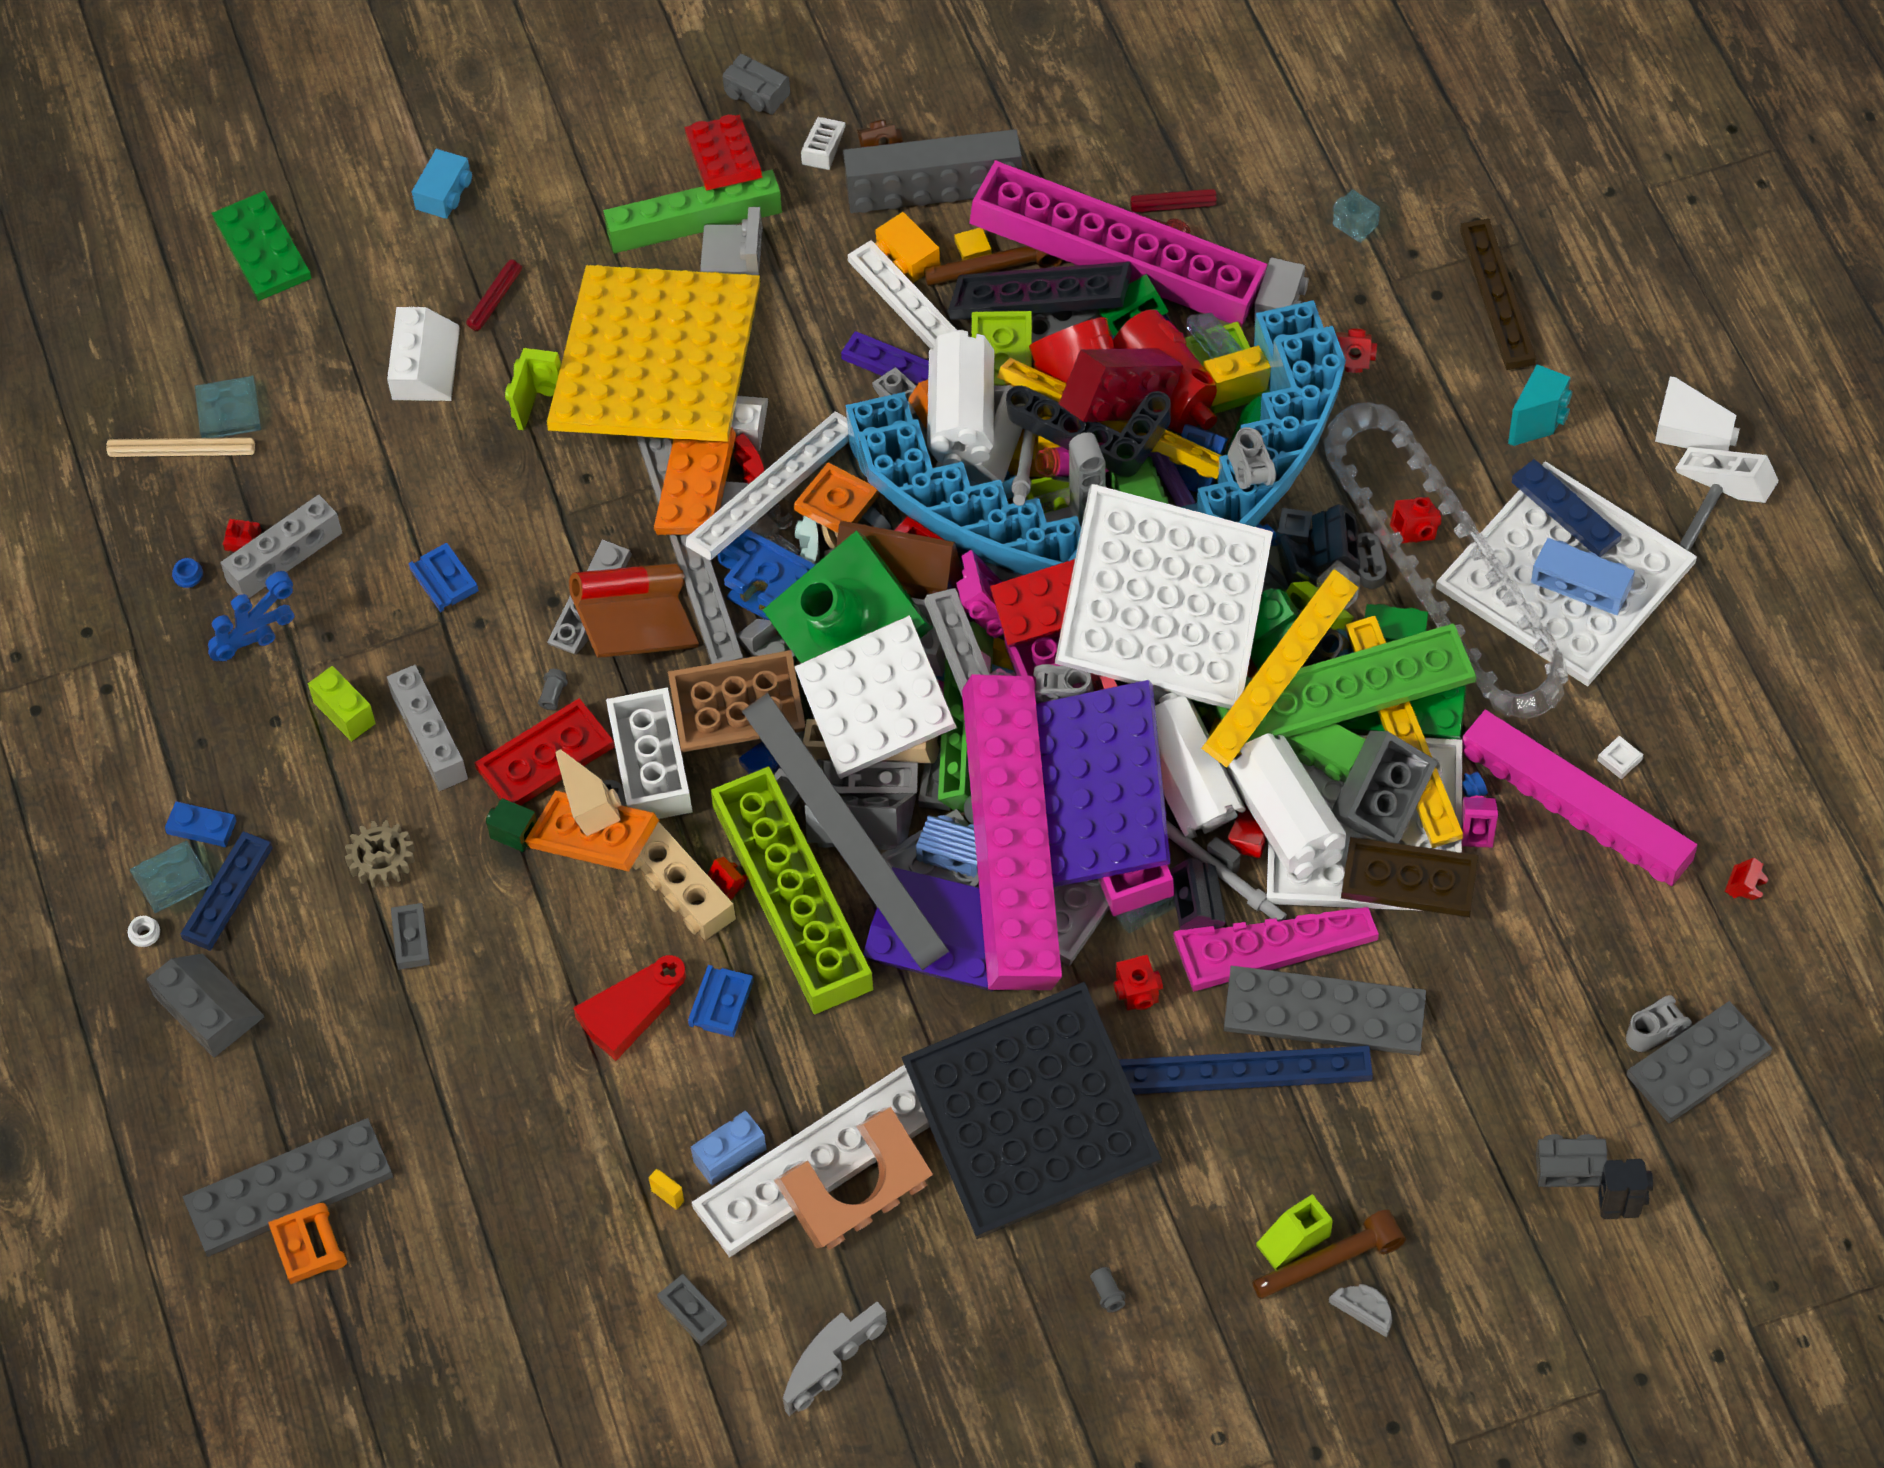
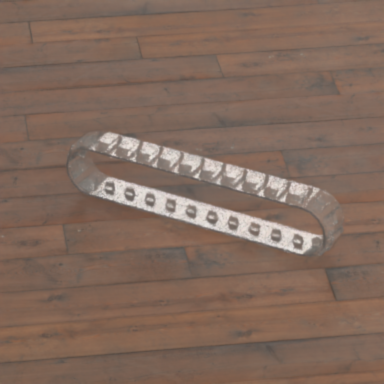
M1363 402L1350 405L1342 410L1328 425L1329 434L1324 439L1326 457L1338 481L1345 491H1348L1351 500L1359 512L1364 515L1367 524L1375 536H1378L1382 546L1390 558L1394 560L1406 582H1409L1414 594L1420 603L1425 606L1437 628L1451 624L1445 615L1450 610V607L1446 601L1437 603L1430 592L1435 586L1431 579H1421L1414 569L1419 563L1415 555L1406 557L1399 546L1404 540L1400 533L1391 534L1384 524L1388 518L1387 514L1383 509L1375 511L1369 502L1373 495L1369 487L1360 489L1353 478L1358 471L1353 464L1345 466L1342 462V457L1347 455L1346 443L1356 433L1363 430L1380 428L1383 431H1390L1395 435L1392 439L1397 448L1403 446L1411 455L1410 460L1407 462L1412 470L1420 469L1427 479L1423 484L1427 493L1435 491L1441 499L1442 503L1438 509L1442 515L1451 514L1458 524L1454 529L1455 534L1458 538L1467 537L1474 547L1469 552L1473 560L1482 559L1489 569V572L1485 575L1490 584L1498 582L1505 595L1501 598V601L1505 607L1514 606L1520 614L1521 618L1517 622L1522 631L1530 629L1537 639L1533 648L1538 654L1546 652L1552 661L1545 665L1548 677L1537 689L1525 694H1513L1506 689L1501 691L1494 685L1498 680L1494 672L1485 673L1478 664L1477 660L1482 655L1477 647L1468 649L1461 637L1466 633L1461 624L1455 625L1476 674L1475 684L1484 698H1489L1493 708L1505 716L1510 717L1513 715L1522 718V720L1539 717L1550 708H1554L1565 694L1563 684L1569 680L1562 652L1559 651L1557 643L1549 630L1543 627L1538 614L1531 604L1526 602L1524 594L1514 580L1510 579L1508 571L1500 559L1495 557L1485 537L1479 534L1476 524L1467 511H1463L1460 501L1451 488L1447 487L1443 476L1436 466L1432 465L1429 456L1421 444L1416 442L1410 428L1405 421H1400L1396 411L1384 404L1377 405L1371 402Z

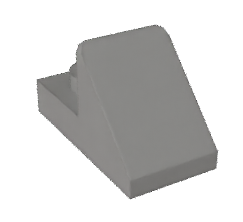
M756 619L736 635L738 644L752 657L791 650L787 643L777 635V630L770 620ZM792 652L793 662L795 663L798 659Z

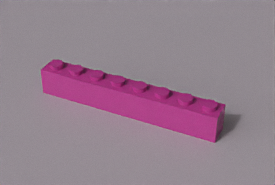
M1486 709L1463 735L1462 752L1469 760L1475 763L1479 762L1490 769L1497 778L1507 780L1515 785L1522 794L1532 796L1543 803L1544 807L1550 812L1560 814L1569 820L1575 828L1585 830L1594 836L1601 845L1613 848L1622 854L1629 863L1641 866L1654 879L1673 886L1693 862L1698 844Z

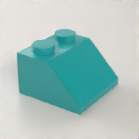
M1538 364L1536 365L1513 408L1508 444L1515 446L1553 435L1559 424L1564 425L1570 408L1567 406L1573 393L1572 390H1569L1571 377Z

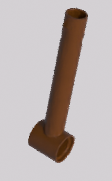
M1022 246L946 265L932 266L924 269L927 285L931 286L950 280H957L959 275L988 273L1036 261L1039 268H1047V266L1051 265L1058 267L1063 262V259L1029 246Z
M1381 1210L1372 1214L1364 1221L1365 1230L1279 1268L1277 1271L1252 1281V1285L1259 1299H1263L1281 1291L1283 1288L1292 1286L1375 1247L1381 1255L1391 1253L1400 1248L1405 1243L1406 1238L1390 1210Z

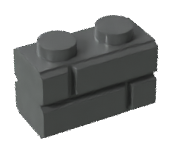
M741 53L722 76L726 94L734 100L741 99L749 103L751 108L758 112L763 110L773 115L780 107V103H783L790 94L789 77Z
M1551 1134L1543 1139H1538L1536 1147L1538 1187H1599L1603 1166L1607 1160L1606 1139H1597L1592 1134L1580 1135L1577 1139H1564L1561 1135Z

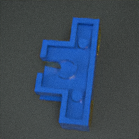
M749 529L745 530L718 554L719 564L731 570L724 578L725 586L732 589L727 595V599L766 620L769 619L763 612V609L815 566L810 561Z

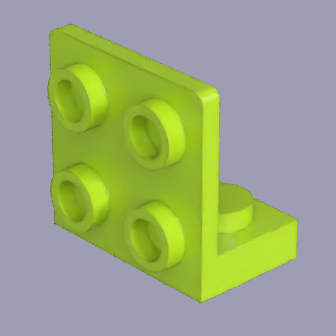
M523 348L520 359L515 361L514 377L512 383H508L506 387L505 399L509 401L511 416L515 419L518 430H525L537 393L545 396L554 395L561 367L558 352Z

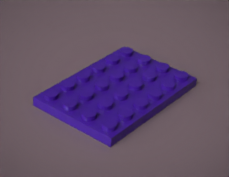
M1149 680L1036 704L1053 888L1171 864L1153 684Z

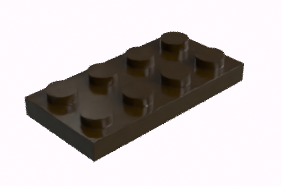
M1350 837L1341 899L1470 917L1479 855Z

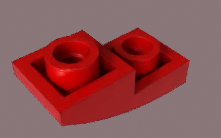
M741 433L735 437L734 457L737 463L743 467V483L750 484L765 470L754 445L744 433Z

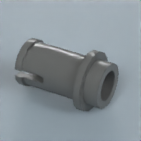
M549 669V672L545 673L543 677L545 684L538 700L540 707L546 710L557 709L562 689L568 684L565 672L559 669Z
M1102 1267L1095 1270L1090 1278L1094 1282L1101 1298L1100 1306L1109 1313L1122 1309L1125 1306L1124 1300L1126 1295L1123 1291L1119 1290L1110 1268Z

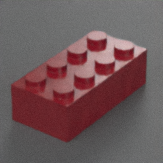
M1159 348L1080 349L1059 405L1083 422L1130 420L1149 393L1160 391L1168 395L1169 398L1171 397L1174 388L1179 382V375L1184 365ZM1158 409L1153 410L1152 412H1161L1162 410Z

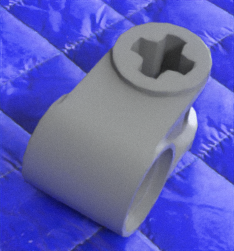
M1250 427L1241 428L1237 432L1228 451V459L1235 472L1239 487L1247 489L1250 485L1261 483L1266 486L1273 485L1276 477L1275 466L1269 457L1261 434Z
M1042 664L1034 668V676L1036 677L1035 700L1037 704L1094 691L1091 673L1050 664ZM1076 683H1084V684H1085V685L1082 686L1081 688H1073V687H1072V686H1073L1074 684H1076Z
M1669 995L1632 1016L1626 1034V1042L1631 1049L1637 1052H1646L1669 1039H1674L1691 1026L1692 1021L1689 1017L1682 1015L1675 1005V998ZM1637 1029L1646 1030L1648 1034H1643Z

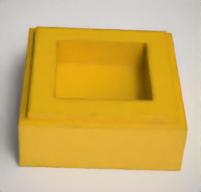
M982 228L954 235L962 260L991 254V247Z
M657 1169L649 1176L651 1191L676 1210L684 1203L682 1187Z

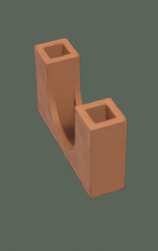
M891 1107L883 1108L856 1126L874 1154L879 1168L878 1182L874 1191L861 1203L850 1205L833 1198L825 1189L809 1161L800 1162L774 1179V1182L816 1248L826 1246L828 1250L832 1249L845 1240L843 1236L845 1232L852 1228L855 1231L861 1230L873 1221L870 1217L880 1209L883 1213L890 1211L900 1204L898 1200L900 1196L906 1192L913 1195L928 1185L925 1180L933 1174Z

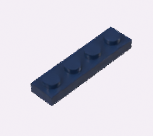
M1533 459L1512 476V483L1589 551L1599 557L1603 556L1621 541L1622 534L1537 460Z
M242 832L180 933L183 940L211 951L273 849L271 842L247 832Z

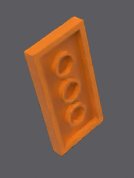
M731 427L728 442L673 439L654 524V530L657 535H690L720 509L736 437L733 427Z
M555 790L525 842L532 849L629 872L659 819L653 812L621 805L617 807L620 821L586 836L573 818L567 794Z

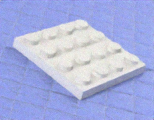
M910 616L795 666L840 779L957 728Z

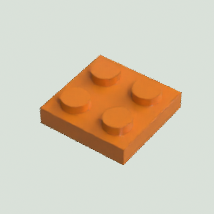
M828 462L795 501L794 510L838 533L841 521L857 523L879 497V491L871 484Z

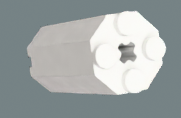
M963 330L939 335L935 340L934 348L931 347L929 350L927 448L937 461L943 462L944 466L963 462L964 466L985 462L990 458V451L993 447L994 349L984 335L976 334V338L968 337V332Z
M1171 692L1159 699L1160 704L1155 706L1163 792L1184 836L1192 839L1198 837L1195 832L1196 830L1202 828L1204 834L1212 832L1237 818L1236 811L1243 813L1246 807L1226 767L1201 749L1210 736L1192 700Z
M1267 733L1245 743L1240 750L1242 755L1237 760L1233 759L1227 767V771L1238 793L1288 873H1295L1298 879H1303L1317 868L1337 863L1342 858L1340 851L1345 847L1346 833L1286 738L1278 735V739H1276L1273 734Z

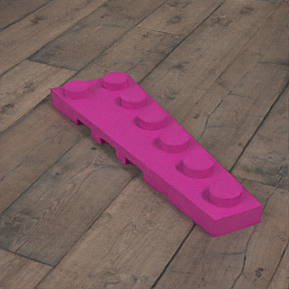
M1368 907L1323 912L1317 915H1298L1295 919L1277 921V918L1266 919L1264 923L1246 925V922L1233 923V927L1214 929V926L1177 930L1173 933L1174 941L1193 992L1229 982L1231 966L1273 970L1377 941L1379 937Z

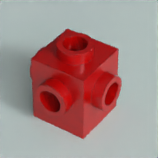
M1357 328L1348 329V333L1336 332L1346 360L1345 371L1362 373L1363 368L1369 369L1370 361H1376L1377 343H1371L1372 335L1366 334L1364 329ZM1358 348L1360 352L1353 353L1351 349Z
M1417 497L1415 499L1396 500L1390 527L1400 542L1417 543L1435 540L1438 527L1441 525V514L1430 498Z
M1148 955L1116 962L1117 981L1114 982V989L1118 1001L1124 1000L1127 1011L1133 1009L1145 1010L1159 1002V990L1163 989L1162 979L1158 970L1153 971Z

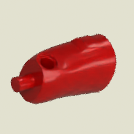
M1157 310L1143 311L1127 321L1113 339L1114 349L1159 348L1184 365L1179 375V382L1170 397L1171 422L1168 428L1177 433H1182L1185 424L1195 427L1199 424L1204 430L1212 428L1217 422V416L1209 409L1217 393L1215 380L1188 349L1183 333L1170 321H1167Z
M1101 317L1081 322L1030 344L1029 349L1034 360V369L1067 384L1080 349H1114V344L1110 335L1107 318ZM1070 430V433L1077 432L1078 430Z

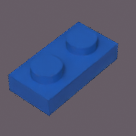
M175 801L165 825V831L168 835L226 847L237 820L234 814Z

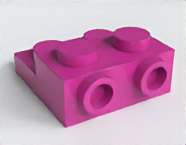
M970 550L962 555L965 568L962 570L964 578L956 583L959 598L965 613L969 612L970 616L975 619L979 626L986 630L988 635L997 638L1004 634L990 586L1002 581L973 550Z

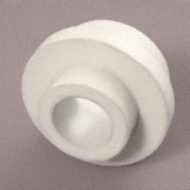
M148 916L136 917L128 927V937L138 947L150 946L160 936L159 924L155 919ZM145 930H148V931H149V932H148L147 934H145V935H140V933H141L142 931H145Z

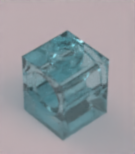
M1353 189L1345 197H1340L1333 206V225L1360 243L1379 225L1380 206Z

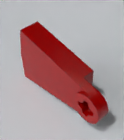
M673 955L659 958L648 967L573 1007L575 1018L592 1041L617 1061L670 1005L669 997L686 979L683 961ZM675 968V976L666 975L663 977V969L673 970Z

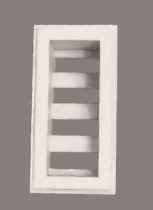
M818 117L801 151L802 165L830 170L846 126L845 122ZM821 133V134L831 135L832 137L822 136V135H819V134Z

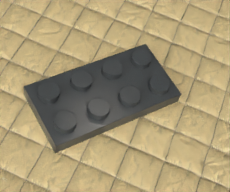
M1728 1001L1628 1069L1626 1076L1670 1124L1768 1057L1773 1048L1738 1009Z

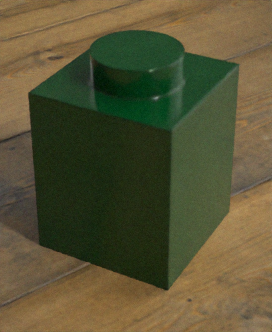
M501 798L496 808L492 807L486 817L490 839L521 852L525 851L528 846L525 840L537 822L536 814L530 809Z

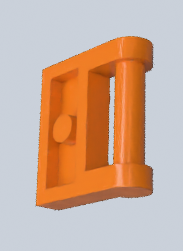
M318 1203L268 1222L290 1284L327 1270L340 1269L347 1264L345 1254L339 1250L328 1217L330 1213L325 1203ZM315 1222L327 1255L317 1258L305 1224Z

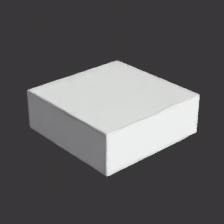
M1618 736L1598 755L1597 761L1617 777L1623 779L1642 761L1643 754L1621 736Z

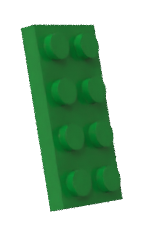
M265 191L211 213L217 228L258 301L312 279L308 267Z
M1467 685L1410 701L1424 737L1461 740ZM1377 711L1336 723L1356 733L1385 731Z

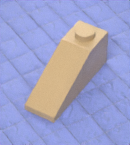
M561 749L556 751L573 818L585 835L589 836L620 821L617 807L621 806V802L614 789L609 790L599 777Z

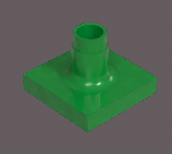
M857 530L763 609L765 615L800 663H804L907 616H910L913 620L920 639L933 629V626L866 536Z

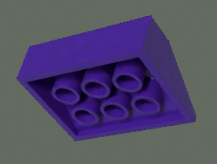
M892 867L895 875L949 952L922 971L877 907L864 949V958L868 961L988 990L979 888Z

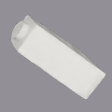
M1670 376L1655 442L1687 449L1688 447L1728 451L1730 445L1736 446L1740 428L1734 427L1735 414L1681 380Z

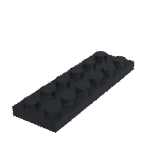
M1130 262L959 275L948 312L951 320L972 319V312L1032 311V314L1123 307L1132 269Z

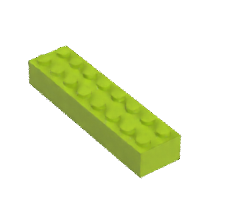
M768 766L711 789L713 808L813 1014H818L873 991L872 972L770 767Z

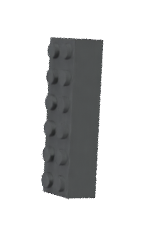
M1017 129L843 150L850 213H865L874 210L897 209L899 207L924 206L933 203L974 199L995 160L1022 170V156Z

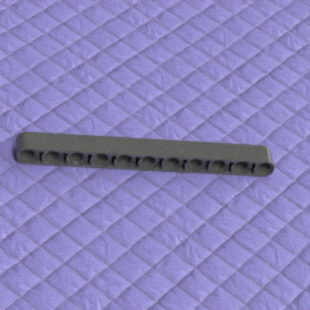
M768 692L742 710L749 723L921 970L923 971L948 953L947 947Z

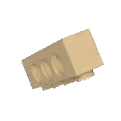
M658 822L632 867L636 870L640 868L646 874L645 879L654 891L659 889L664 894V900L673 912L679 911L684 917L683 920L687 928L693 934L698 932L706 941L736 919L734 904ZM656 858H664V860L660 862L653 861ZM676 879L684 880L681 883H672ZM697 900L704 901L699 905L691 904L692 902Z

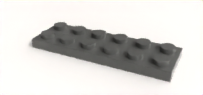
M1231 966L1223 1031L1346 1047L1370 1046V1050L1419 1056L1421 1052L1426 990Z
M366 1118L183 1196V1199L207 1257L271 1230L268 1224L270 1221L318 1203H325L328 1206L391 1179L393 1174L370 1121Z

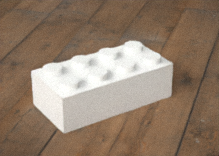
M668 687L606 699L627 807L653 812L658 819L692 813L690 794Z

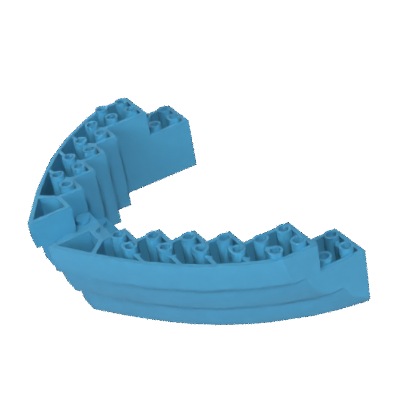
M1314 300L1258 312L1255 317L1254 347L1259 345L1271 366L1268 382L1270 392L1262 394L1260 421L1243 424L1240 426V429L1250 427L1261 434L1269 457L1275 466L1276 477L1274 484L1269 486L1263 483L1253 484L1247 489H1241L1237 483L1228 455L1219 456L1218 484L1198 488L1197 503L1181 506V508L1256 527L1290 489L1313 454L1337 399L1346 361L1333 326L1323 327ZM905 392L846 405L849 445L858 460L861 472L867 477L868 482L908 517L922 524L942 539L955 542L957 552L965 554L973 550L982 561L1022 575L1076 558L1081 532L1077 516L1047 523L1039 498L1026 500L1021 506L1014 503L1008 504L1001 480L970 486L963 462L933 468L919 421L912 418Z

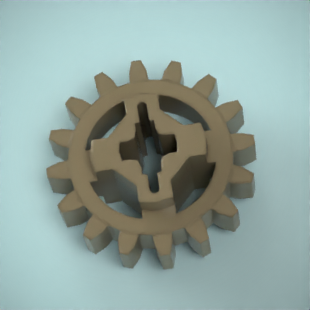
M385 820L382 827H377L376 822L371 821L370 829L367 830L364 826H360L361 834L359 836L356 834L350 835L352 844L345 846L347 852L345 860L353 877L358 875L361 884H364L369 879L372 887H376L378 881H383L384 886L387 887L389 886V879L393 878L399 882L401 881L400 872L407 874L410 872L408 864L415 862L413 855L415 848L408 831L402 832L399 824L390 828L388 821ZM397 844L400 846V854H399V855L396 853V851H397V848H396ZM361 853L364 854V856H363L364 862H363V863L360 862V854H361Z

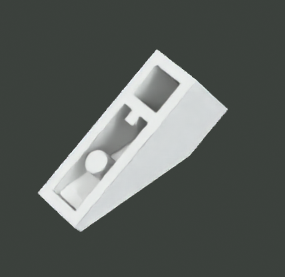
M1688 447L1675 468L1677 473L1706 486L1720 485L1723 488L1722 493L1738 500L1765 503L1778 483V478L1767 455Z

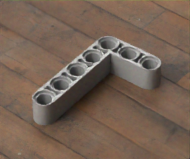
M1081 433L1070 441V507L1045 513L1044 516L1047 523L1077 516L1080 527H1082L1090 486L1095 484L1105 487V460L1093 433Z

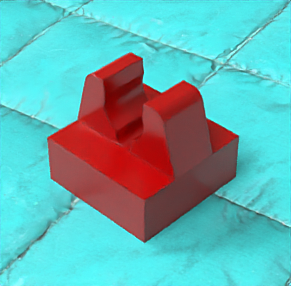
M229 519L223 540L224 550L236 552L258 537L262 530L260 523Z
M723 856L714 860L707 875L732 901L735 894L744 887L748 878L746 874L741 875L736 870L738 867L736 863L729 862Z
M1753 857L1734 865L1725 892L1733 898L1741 896L1749 900H1755L1762 897L1763 893L1756 888V885L1761 886L1768 882L1767 876L1761 871L1763 863Z

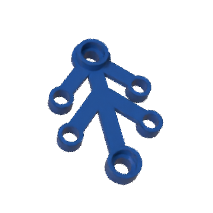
M278 571L267 578L265 585L269 592L253 609L250 599L245 594L238 595L231 601L236 625L232 632L233 624L227 615H221L213 620L212 627L216 636L208 643V654L212 660L227 661L235 655L237 649L254 642H258L261 646L268 645L274 641L276 636L267 624L277 621L279 625H286L294 619L295 615L289 605L279 606L274 611L264 614L277 599H285L292 594L293 582L287 572ZM257 629L255 632L244 635L246 632Z

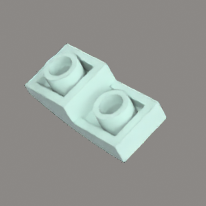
M804 516L803 521L799 520L797 522L795 538L799 539L800 557L816 565L820 561L816 521Z

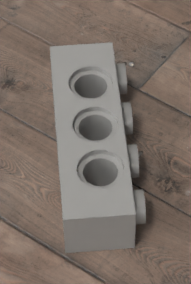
M317 495L221 561L227 583L238 595L245 594L250 598L266 587L265 582L270 575L278 571H289L341 535L342 530L338 515L320 495Z
M416 665L387 676L394 702L438 790L442 791L467 780L468 777L463 759Z

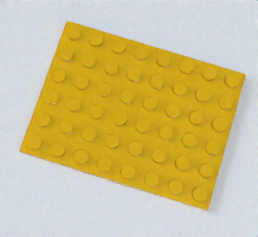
M586 265L547 419L548 431L728 442L760 288V275Z

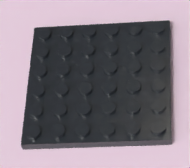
M1085 982L901 1057L976 1239L1162 1163L1161 1156Z

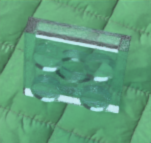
M254 376L195 385L201 438H218L261 430Z
M187 840L129 869L154 913L212 885L209 875Z

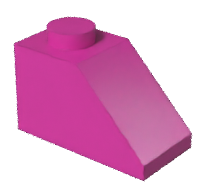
M1484 796L1463 797L1462 846L1493 848L1498 809L1494 798H1486Z

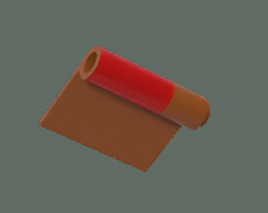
M670 563L583 571L571 574L569 579L570 595L597 658L698 647L699 642L678 598L681 587L685 583V575L677 564Z

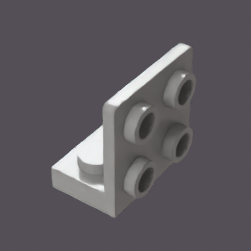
M748 207V219H743L742 225L704 226L701 272L759 275L763 230L760 207Z

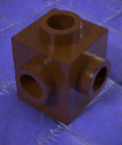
M886 119L870 122L869 128L857 130L861 148L879 146V140L883 137L884 142L881 145L903 143L900 129H895V125L892 123H886Z

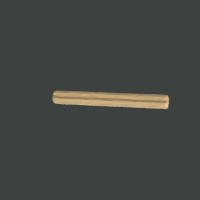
M252 437L109 439L106 449L110 457L253 455L255 453V441Z

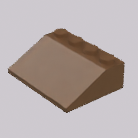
M791 650L668 671L681 752L761 739L742 710L767 692L795 732L805 731L806 726Z

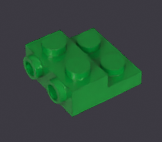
M1271 588L1261 594L1250 654L1258 670L1300 615L1288 594L1280 589L1274 590Z

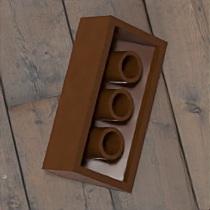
M846 521L840 522L837 546L856 530L866 536L911 598L924 600L929 594L956 588L959 596L956 583L962 580L964 576L955 542Z

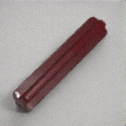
M1215 189L1132 195L1130 198L1132 212L1215 206L1217 202Z
M511 259L505 264L467 319L466 325L473 331L482 329L521 272L522 266L515 260Z

